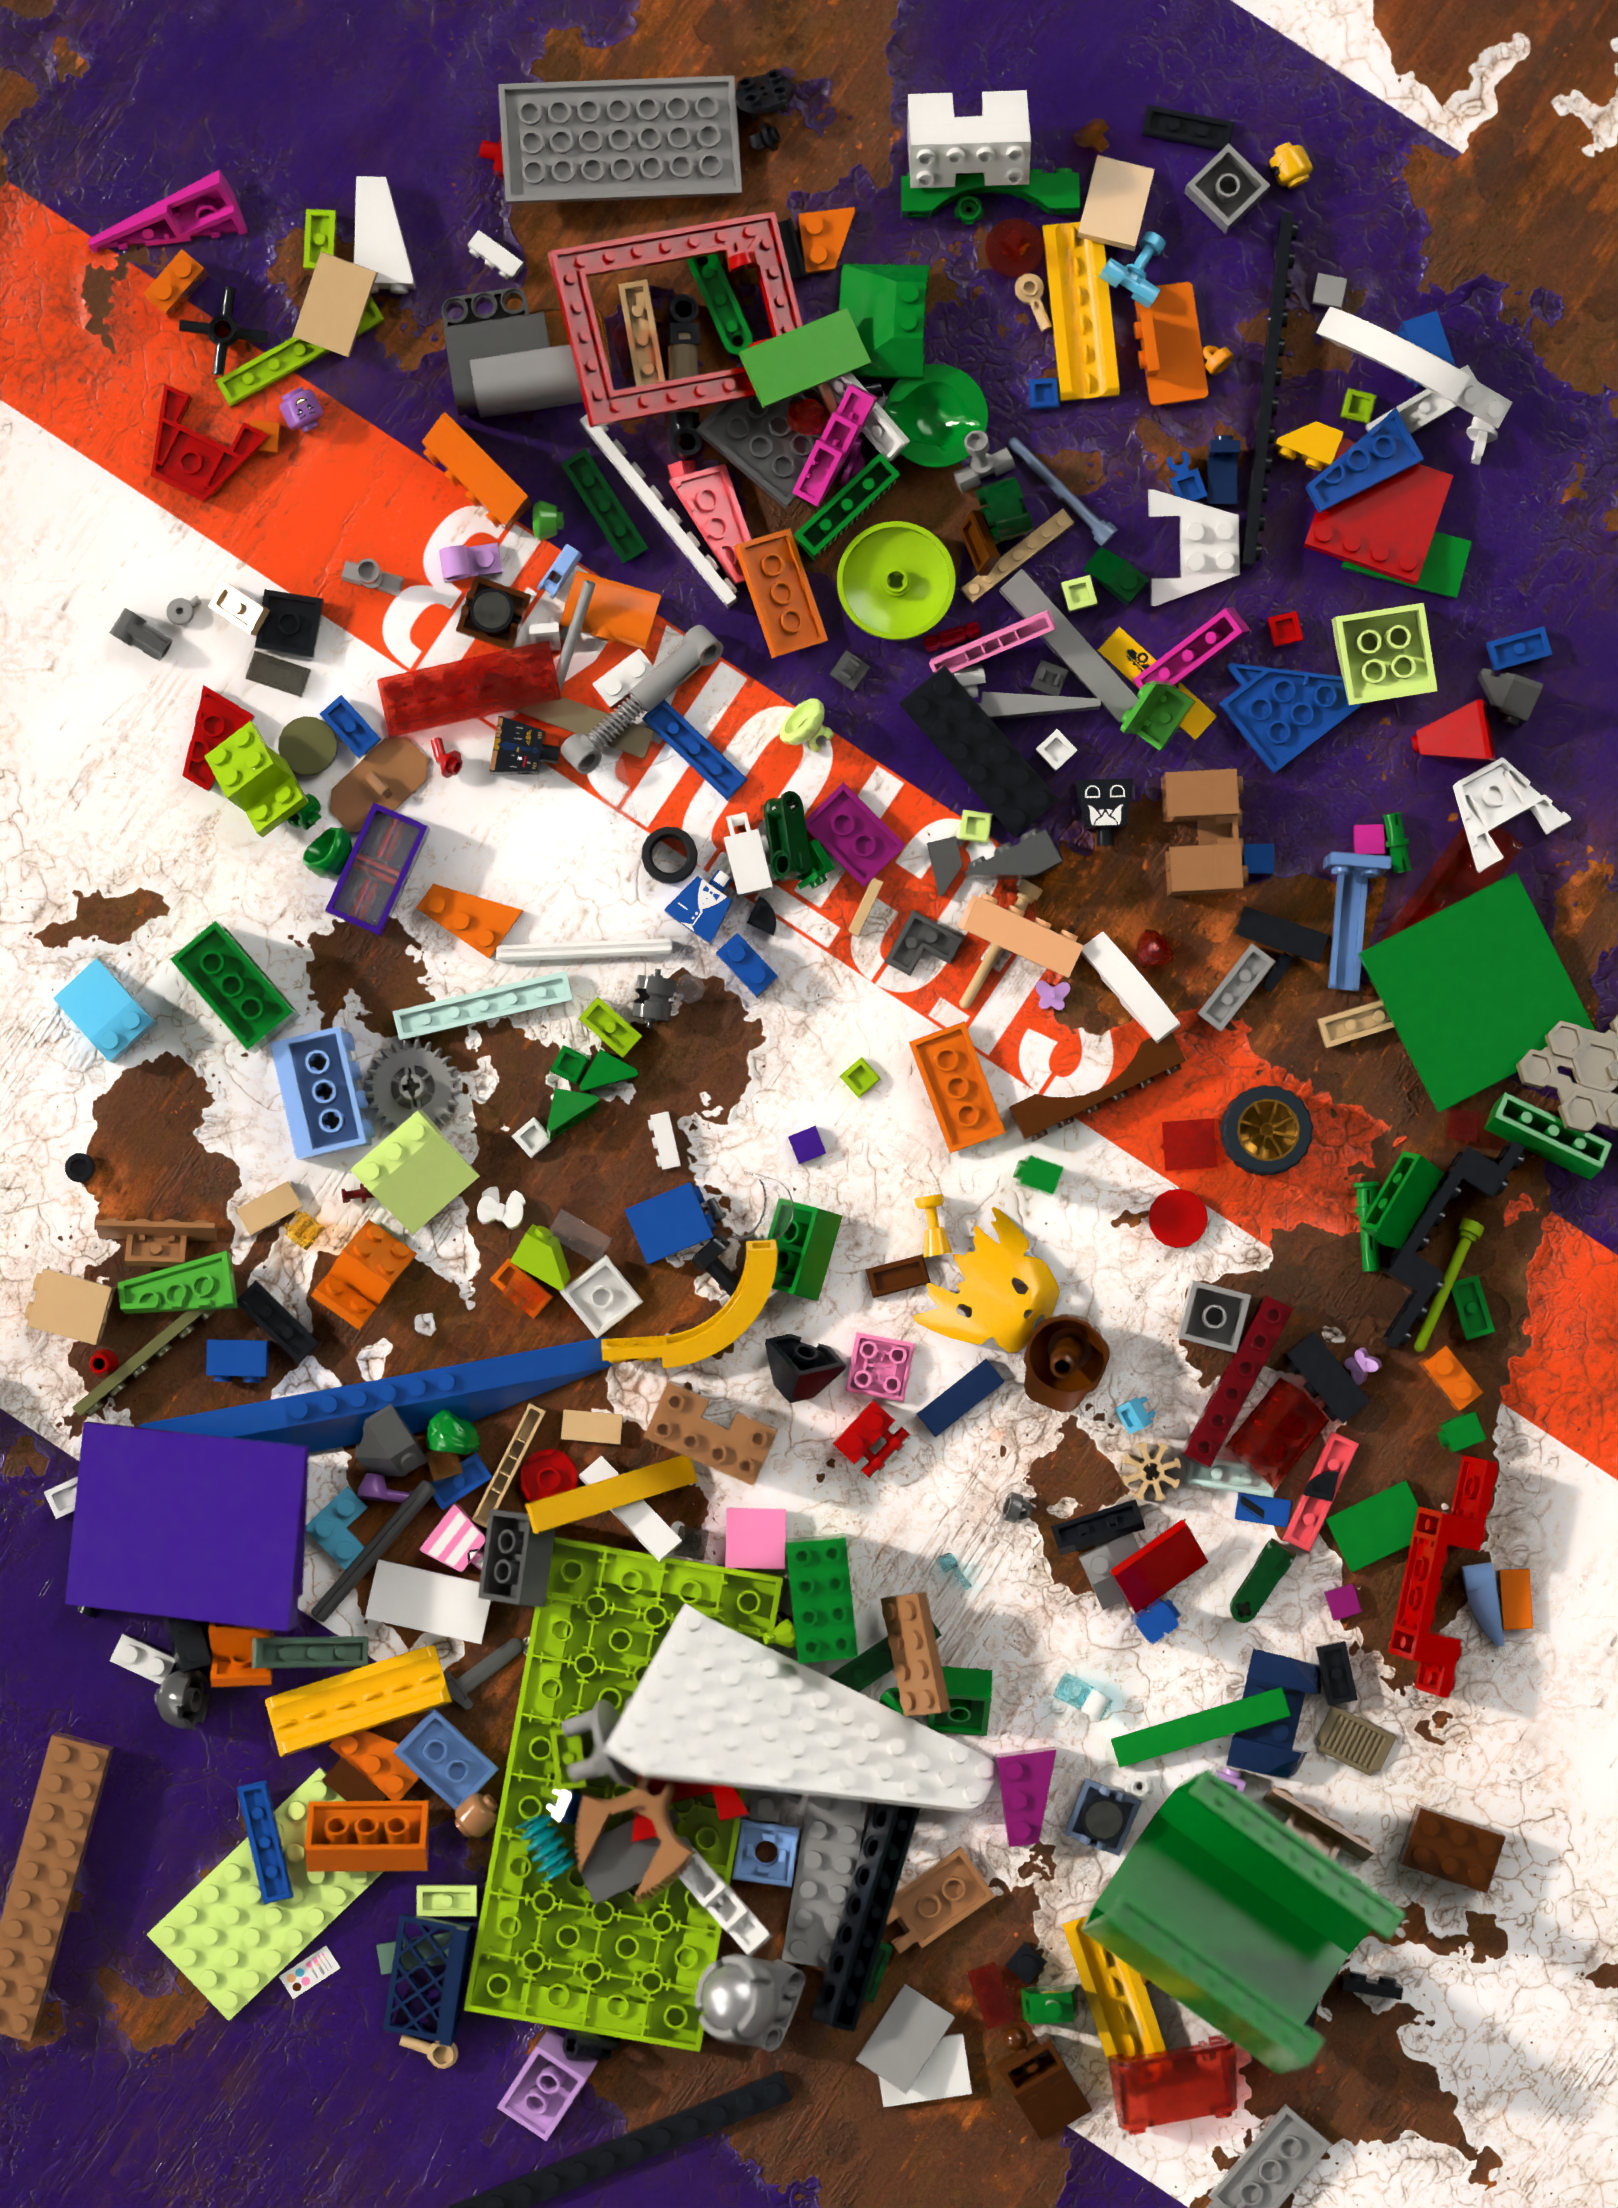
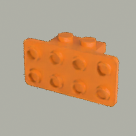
M1190 282L1156 286L1161 290L1149 308L1135 300L1138 322H1134V333L1136 340L1140 339L1142 351H1138L1140 369L1145 368L1150 404L1159 406L1205 399L1208 395V386L1193 286Z

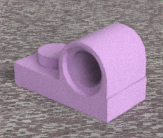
M498 543L472 547L456 545L439 549L444 583L474 578L475 575L483 577L503 573Z

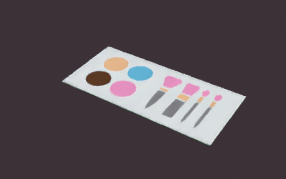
M325 1946L280 1975L279 1978L294 1999L341 1967L328 1947Z

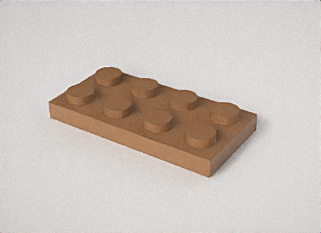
M926 1591L880 1598L904 1716L949 1711L950 1706Z

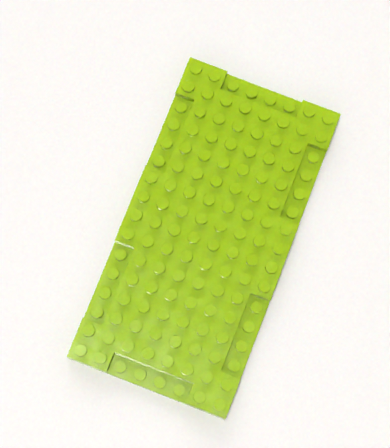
M554 1536L545 1607L535 1606L466 1994L465 2011L700 2052L704 2028L700 2023L699 2016L705 2014V2012L697 2010L695 1995L698 1982L705 1969L717 1959L722 1926L701 1905L679 1878L677 1880L674 1879V1882L669 1884V1887H665L664 1891H659V1895L656 1897L652 1896L651 1900L645 1899V1903L638 1904L634 1902L635 1894L640 1886L638 1885L599 1905L594 1904L584 1879L576 1867V1862L565 1872L547 1881H543L547 1877L548 1872L538 1873L537 1870L543 1862L532 1861V1858L538 1852L537 1850L527 1851L526 1848L532 1843V1840H522L521 1837L527 1830H517L516 1827L537 1815H552L553 1812L547 1809V1804L556 1805L559 1800V1796L553 1793V1790L556 1789L550 1730L562 1728V1721L593 1710L595 1703L600 1700L610 1702L621 1717L625 1711L626 1700L634 1695L676 1616L685 1603L710 1619L771 1649L772 1644H764L763 1633L771 1632L775 1628L783 1576L673 1557H666L659 1563L650 1553ZM592 1730L581 1733L584 1760L591 1758V1755L595 1752ZM638 1772L636 1783L630 1787L618 1784L610 1774H606L593 1780L586 1778L587 1787L565 1790L578 1792L582 1795L587 1793L594 1797L611 1799L633 1790L638 1784ZM733 1786L744 1804L746 1788ZM714 1793L670 1803L669 1810L672 1808L676 1810L681 1821L672 1825L675 1835L678 1838L688 1837L691 1845L720 1877L730 1885L741 1817L720 1822ZM627 1809L612 1814L603 1834L634 1819L635 1811ZM553 1818L548 1826L557 1825L559 1828L553 1837L563 1836L564 1841L558 1847H568L569 1852L564 1858H574L570 1850L576 1847L574 1842L576 1841L575 1828L577 1827L574 1824L560 1822Z

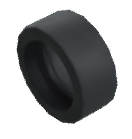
M663 827L655 830L646 838L642 846L641 859L645 870L653 879L661 883L675 884L684 881L693 873L697 865L698 852L694 840L687 832L677 827ZM666 838H675L681 841L687 851V860L684 866L679 871L673 873L659 870L652 859V851L655 845L660 840Z

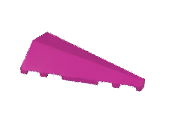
M219 169L89 238V247L93 253H98L99 249L118 247L119 250L127 249L128 245L143 243L146 246L191 241L192 237L211 235V238H219L221 234L238 232V235H243L247 233V227L235 194Z

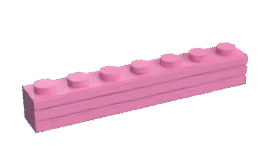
M1047 609L934 657L930 660L929 664L933 673L943 664L953 673L1055 630L1056 624L1050 610Z

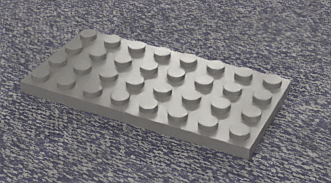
M734 76L498 84L505 204L733 196L742 194Z

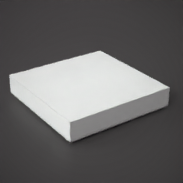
M607 1255L564 1287L562 1292L559 1291L596 1339L643 1303V1300Z

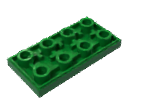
M1435 531L1416 586L1343 561L1341 569L1456 599L1472 541Z

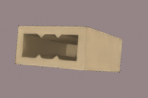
M43 1269L42 1273H37L33 1283V1290L36 1291L34 1302L28 1303L25 1312V1319H28L27 1326L89 1344L100 1345L116 1287L51 1269Z

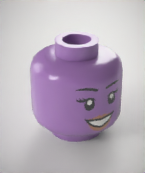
M299 387L282 396L283 402L279 408L290 429L298 430L301 428L303 433L319 426L317 419L323 415V410L312 390H304L303 387Z

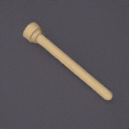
M1022 879L1017 887L1019 892L1016 896L1019 898L1013 907L1025 911L1029 903L1032 904L1034 900L1039 899L1043 890ZM992 943L960 999L959 1004L961 1008L967 1009L971 1006L1003 950L1002 947Z

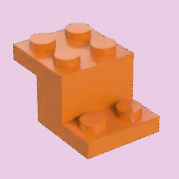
M368 1220L342 1250L329 1273L315 1288L311 1296L360 1330L387 1298L398 1278L411 1264L417 1253L380 1226Z
M209 1622V1638L212 1651L211 1686L272 1685L273 1668H252L253 1637H274V1630Z

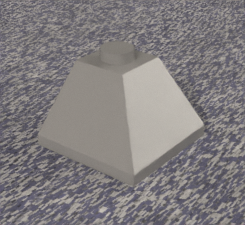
M1133 1533L1112 1539L1078 1555L1103 1610L1126 1600L1110 1570L1140 1550Z

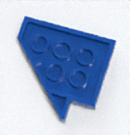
M1229 663L1226 668L1241 687L1218 705L1270 772L1274 774L1364 703L1348 704L1342 676Z

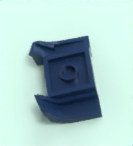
M1253 1649L1242 1699L1283 1687L1291 1716L1234 1733L1226 1765L1263 1775L1289 1778L1297 1773L1307 1754L1304 1751L1294 1750L1293 1745L1306 1692L1321 1694L1320 1670L1315 1665Z

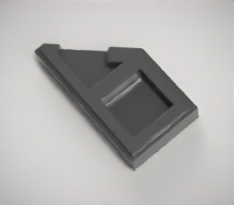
M956 836L927 843L939 897L945 894L962 867Z

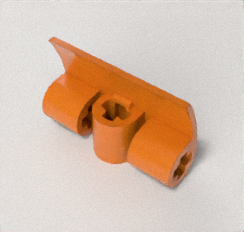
M576 571L562 614L561 625L570 627L584 581L589 580L596 583L581 631L590 633V636L611 643L617 641L646 650L661 595Z

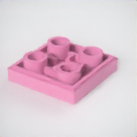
M856 1332L845 1391L904 1402L915 1343Z
M727 1508L725 1567L785 1569L786 1509Z

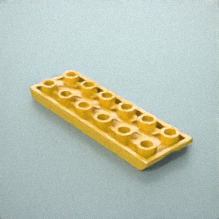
M1081 222L1042 226L1060 401L1120 395L1109 283L1098 277L1106 264L1105 245L1077 237Z
M435 1645L388 1658L271 1696L265 1700L280 1757L452 1702Z
M1088 1915L1063 1923L1062 1926L1118 2095L1120 2096L1174 2078L1175 2074L1146 1986L1141 1981L1140 1973L1081 1931Z

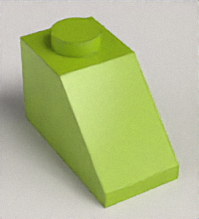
M532 1224L525 1233L510 1262L562 1292L571 1276L559 1238L553 1236V1233L548 1228Z

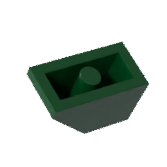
M1103 547L1098 549L1082 569L1126 607L1132 603L1149 580L1127 561Z

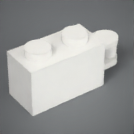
M746 812L727 816L726 819L731 836L724 837V842L738 897L773 889L772 882L777 881V878L772 874L771 864L766 862L764 853L769 852L766 834L760 836L758 829H750ZM745 824L746 832L735 834L733 827Z

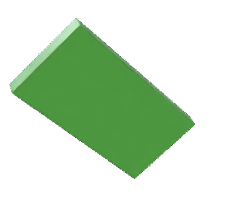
M847 308L739 352L740 359L762 408L871 363Z

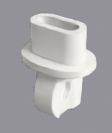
M1474 416L1472 426L1467 428L1466 433L1471 440L1475 441L1471 463L1479 465L1486 443L1496 440L1498 433L1495 431V427Z

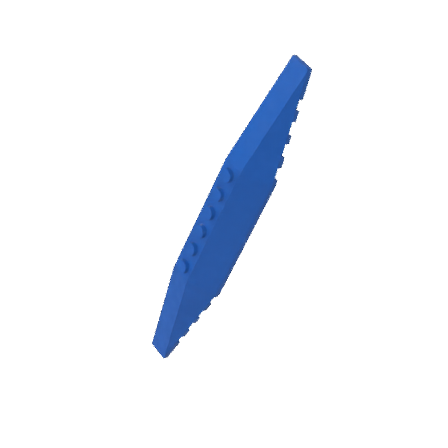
M606 1336L139 1424V1427L309 1446V1453L361 1443L364 1434L362 1428L365 1420L389 1404L393 1405L413 1433L427 1431L429 1420L443 1409L449 1410L457 1417L471 1423L612 1366V1363L608 1362V1360L602 1361L601 1339H607Z

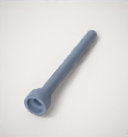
M1017 438L1009 439V448L1092 529L1093 539L1101 547L1108 543L1118 532V529L1111 522L1100 521Z

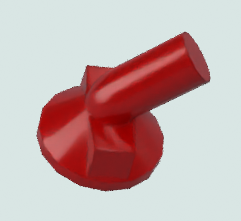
M442 738L432 739L431 745L434 757L440 765L442 776L450 778L453 775H457L463 764L461 753L454 750L446 754Z

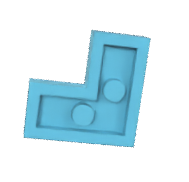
M349 1486L344 1488L306 1525V1530L344 1570L349 1567L365 1548L347 1527L368 1508Z

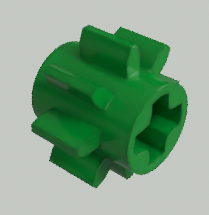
M311 794L305 795L309 803L287 819L290 825L294 827L302 825L305 830H308L316 824V821L321 819L319 814L321 810L320 803Z

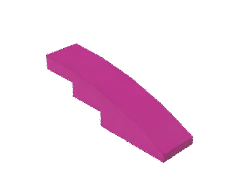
M849 384L837 411L832 413L821 439L816 440L792 491L793 494L817 507L821 504L857 441L878 397L854 384Z

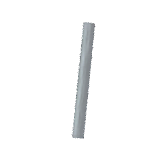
M589 580L584 581L549 691L554 694L561 693L596 583Z

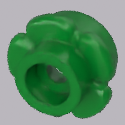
M963 196L958 199V205L954 208V214L957 219H961L962 223L967 225L981 219L983 208H981L982 203L977 197ZM968 207L972 209L970 213L966 211Z

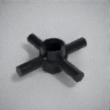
M224 286L220 316L213 318L210 323L180 320L179 331L208 335L212 343L216 345L212 375L224 376L227 349L233 346L238 339L268 343L269 331L240 328L237 321L232 318L236 288ZM222 325L231 326L230 335L225 338L218 337V328Z

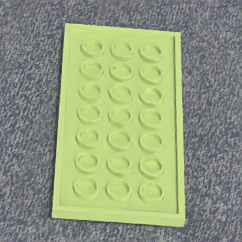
M321 1767L274 1811L294 1894L293 1898L263 1904L251 1847L247 1837L146 1934L228 2021L384 1872H307L305 1839L309 1801H345L322 1781V1778L327 1773Z

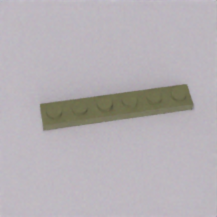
M218 1309L186 1311L72 1408L79 1416L87 1413L91 1417L104 1406L101 1401L110 1394L112 1397H115L126 1387L125 1380L131 1375L135 1378L139 1377L149 1368L147 1362L155 1355L160 1359L173 1348L169 1343L178 1336L181 1340L184 1339L195 1329L192 1325L200 1317L205 1321Z

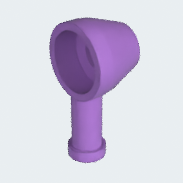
M366 1473L358 1488L357 1497L372 1501L403 1503L413 1491L406 1492L387 1489L385 1476Z

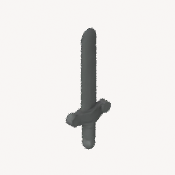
M518 1638L510 1639L457 1680L450 1671H444L451 1701L455 1700L466 1710L472 1709L474 1703L467 1694L520 1654L523 1650L522 1641ZM450 1703L436 1707L435 1709L439 1712V1710H442Z

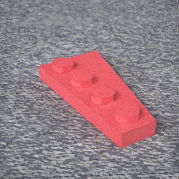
M726 464L669 480L675 493L733 585L746 582L734 546L751 540Z

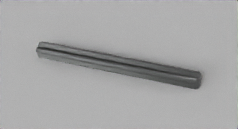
M425 1480L419 1483L315 1605L311 1613L317 1620L321 1622L327 1620L432 1497L436 1489L431 1483Z

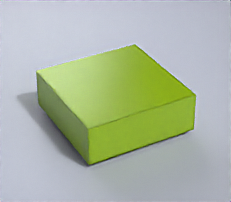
M1348 388L1340 418L1365 425L1369 424L1377 395Z
M863 1057L859 1058L839 1076L858 1099L881 1080Z

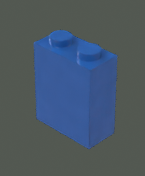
M688 1182L625 1209L647 1265L714 1237L712 1231L717 1228L711 1214H704L700 1204L705 1202L698 1185L693 1187L691 1182Z

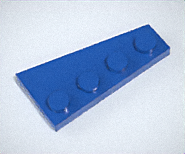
M1395 408L1341 457L1312 480L1305 489L1320 514L1421 463L1424 458L1398 410Z

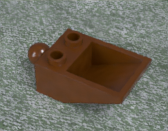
M1012 2027L1005 2032L1004 2044L1009 2050L1015 2052L998 2061L996 2066L1041 2141L1092 2111L1091 2106L1047 2033L1027 2044V2034L1023 2029ZM1047 2050V2054L1044 2057L1040 2058L1037 2056ZM1021 2065V2070L1019 2072H1011L1013 2069Z

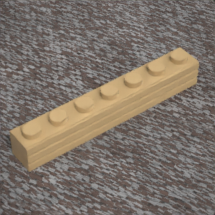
M1062 508L1001 556L988 576L977 575L961 588V592L973 605L979 598L1067 529L1071 528L1074 525L1073 520Z
M532 1403L528 1404L471 1521L487 1528L490 1509L499 1508L547 1412L546 1410Z

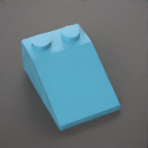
M98 958L92 961L53 998L88 1040L112 1063L119 1060L157 1024V1021Z

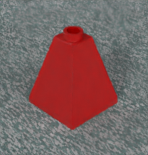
M1483 699L1475 700L1417 730L1416 735L1411 736L1414 753H1420L1421 756L1488 763L1497 760L1488 705Z

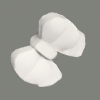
M496 1186L489 1187L482 1192V1198L477 1206L478 1220L482 1224H489L497 1220L498 1222L503 1221L506 1227L511 1230L519 1227L524 1215L523 1205L526 1204L521 1193L516 1190L512 1191L505 1205L499 1203V1189Z

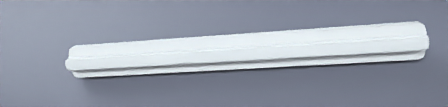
M671 939L499 945L496 948V959L499 962L671 955L673 953V942Z

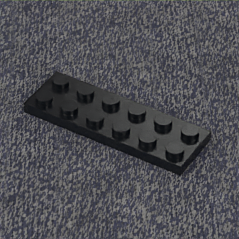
M944 664L899 702V705L1014 838L1060 800Z

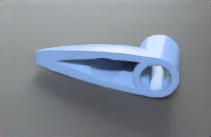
M1492 1562L1462 1566L1464 1588L1477 1622L1496 1646H1505Z

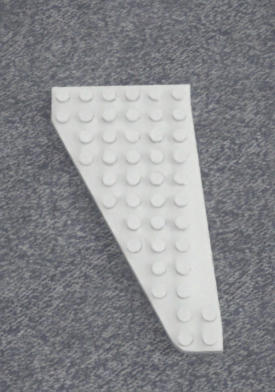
M686 1603L681 1607L603 1749L605 1753L646 1777L953 1812H969L979 1807L986 1800L999 1774L998 1765L980 1753L802 1664H798V1662L710 1619Z

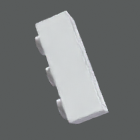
M480 230L476 232L467 244L470 249L469 252L474 257L478 258L480 256L485 260L484 263L488 267L498 269L500 271L499 274L506 280L509 278L514 280L524 267V263Z
M669 1111L650 1115L651 1119L648 1120L650 1131L654 1130L655 1138H652L654 1149L658 1148L659 1156H656L658 1167L662 1166V1170L681 1166Z

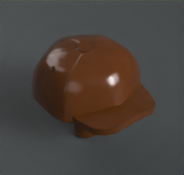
M1061 1314L1039 1322L1031 1335L1024 1353V1364L1026 1366L1024 1388L1026 1395L1031 1400L1059 1412H1070L1075 1409L1086 1394L1095 1390L1099 1385L1109 1361L1110 1348L1100 1329L1092 1324L1090 1320L1073 1314Z

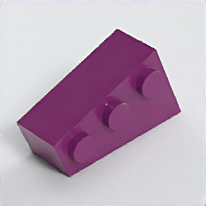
M1055 1746L996 1754L1009 1847L1039 1843L1056 1755Z

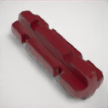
M973 621L967 623L965 627L957 626L941 631L936 636L935 634L925 636L923 643L926 651L930 653L939 650L941 646L946 648L965 642L967 638L970 640L981 636L979 624Z

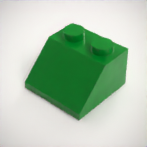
M942 1666L950 1710L928 1714V1728L939 1733L987 1736L992 1695V1670Z

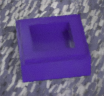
M816 1126L788 1136L799 1164L826 1154Z

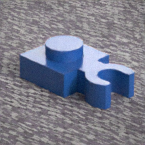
M1186 451L1181 453L1183 458V464L1175 465L1172 457H1167V467L1176 474L1175 477L1169 479L1174 495L1193 502L1207 498L1208 495L1198 468L1191 471L1188 469L1190 462L1188 453Z

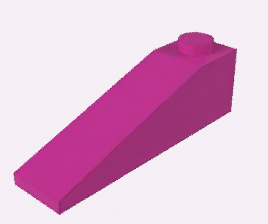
M1234 607L1225 608L1133 680L1139 689L1147 682L1150 684L1151 681H1166L1176 686L1251 630Z

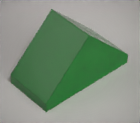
M600 1049L579 1085L580 1090L583 1093L639 1077L637 1069Z
M555 1088L547 1124V1138L549 1141H552L599 1111V1098L596 1095Z

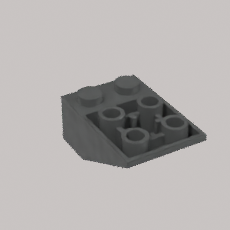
M1035 828L1023 834L1020 838V843L1012 846L1011 842H1008L995 849V852H993L995 856L988 860L981 856L970 862L967 866L969 870L965 872L964 877L966 880H1033L1058 867L1062 860L1046 829L1039 832Z

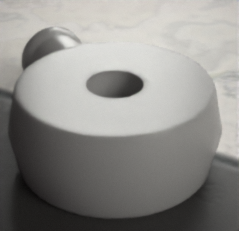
M197 595L191 600L176 598L167 606V617L175 625H186L194 617V608L202 604ZM183 609V613L179 615L177 613L178 610Z

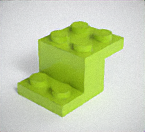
M251 721L204 756L226 798L246 812L256 833L261 837H265L309 803L288 762L267 746L257 725Z

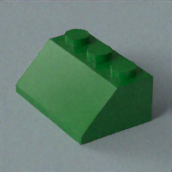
M782 1198L777 1199L766 1240H776L777 1267L772 1289L814 1301L819 1300L842 1215Z

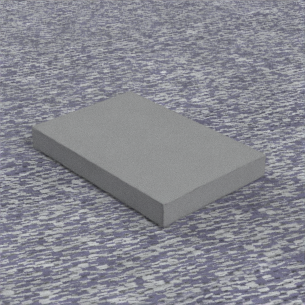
M904 1984L856 2061L907 2094L955 2019V2016Z

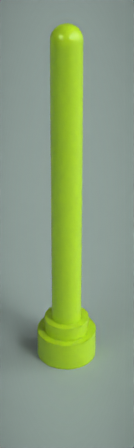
M1463 1218L1458 1228L1460 1240L1442 1279L1445 1283L1435 1296L1414 1343V1349L1417 1352L1425 1350L1470 1245L1475 1243L1476 1239H1480L1483 1233L1484 1226L1474 1220Z

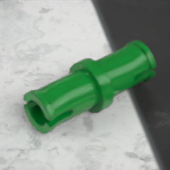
M1402 812L1382 815L1388 842H1385L1386 848L1389 847L1393 874L1412 870L1407 850L1409 839L1405 838Z

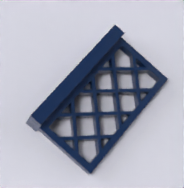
M406 1913L400 1914L383 2026L384 2031L439 2041V2045L451 2047L457 2038L474 1923L462 1921L458 1924ZM406 1922L417 1924L424 1934L412 1942L405 1933ZM438 1929L451 1931L450 1942L442 1948L432 1935ZM427 1937L436 1952L424 1959L415 1945ZM403 1942L407 1944L405 1948H403ZM447 1948H449L448 1956L444 1952ZM410 1949L420 1963L408 1971L401 1962V1956ZM437 1955H440L446 1964V1970L439 1976H436L427 1963ZM420 1967H423L432 1980L420 1988L411 1974ZM400 1969L403 1975L398 1978ZM443 1977H444V1984H442L441 1981H440V1979H442ZM404 1978L408 1980L415 1990L406 1999H403L397 1991V1983ZM435 1983L442 1993L440 2001L432 2005L423 1991ZM418 1995L428 2009L416 2017L407 2005V2002ZM395 1998L398 2001L396 2006H394ZM438 2006H440L439 2013L436 2010ZM400 2007L403 2008L411 2019L405 2025L392 2023L393 2012ZM430 2012L438 2022L436 2032L425 2030L419 2021Z

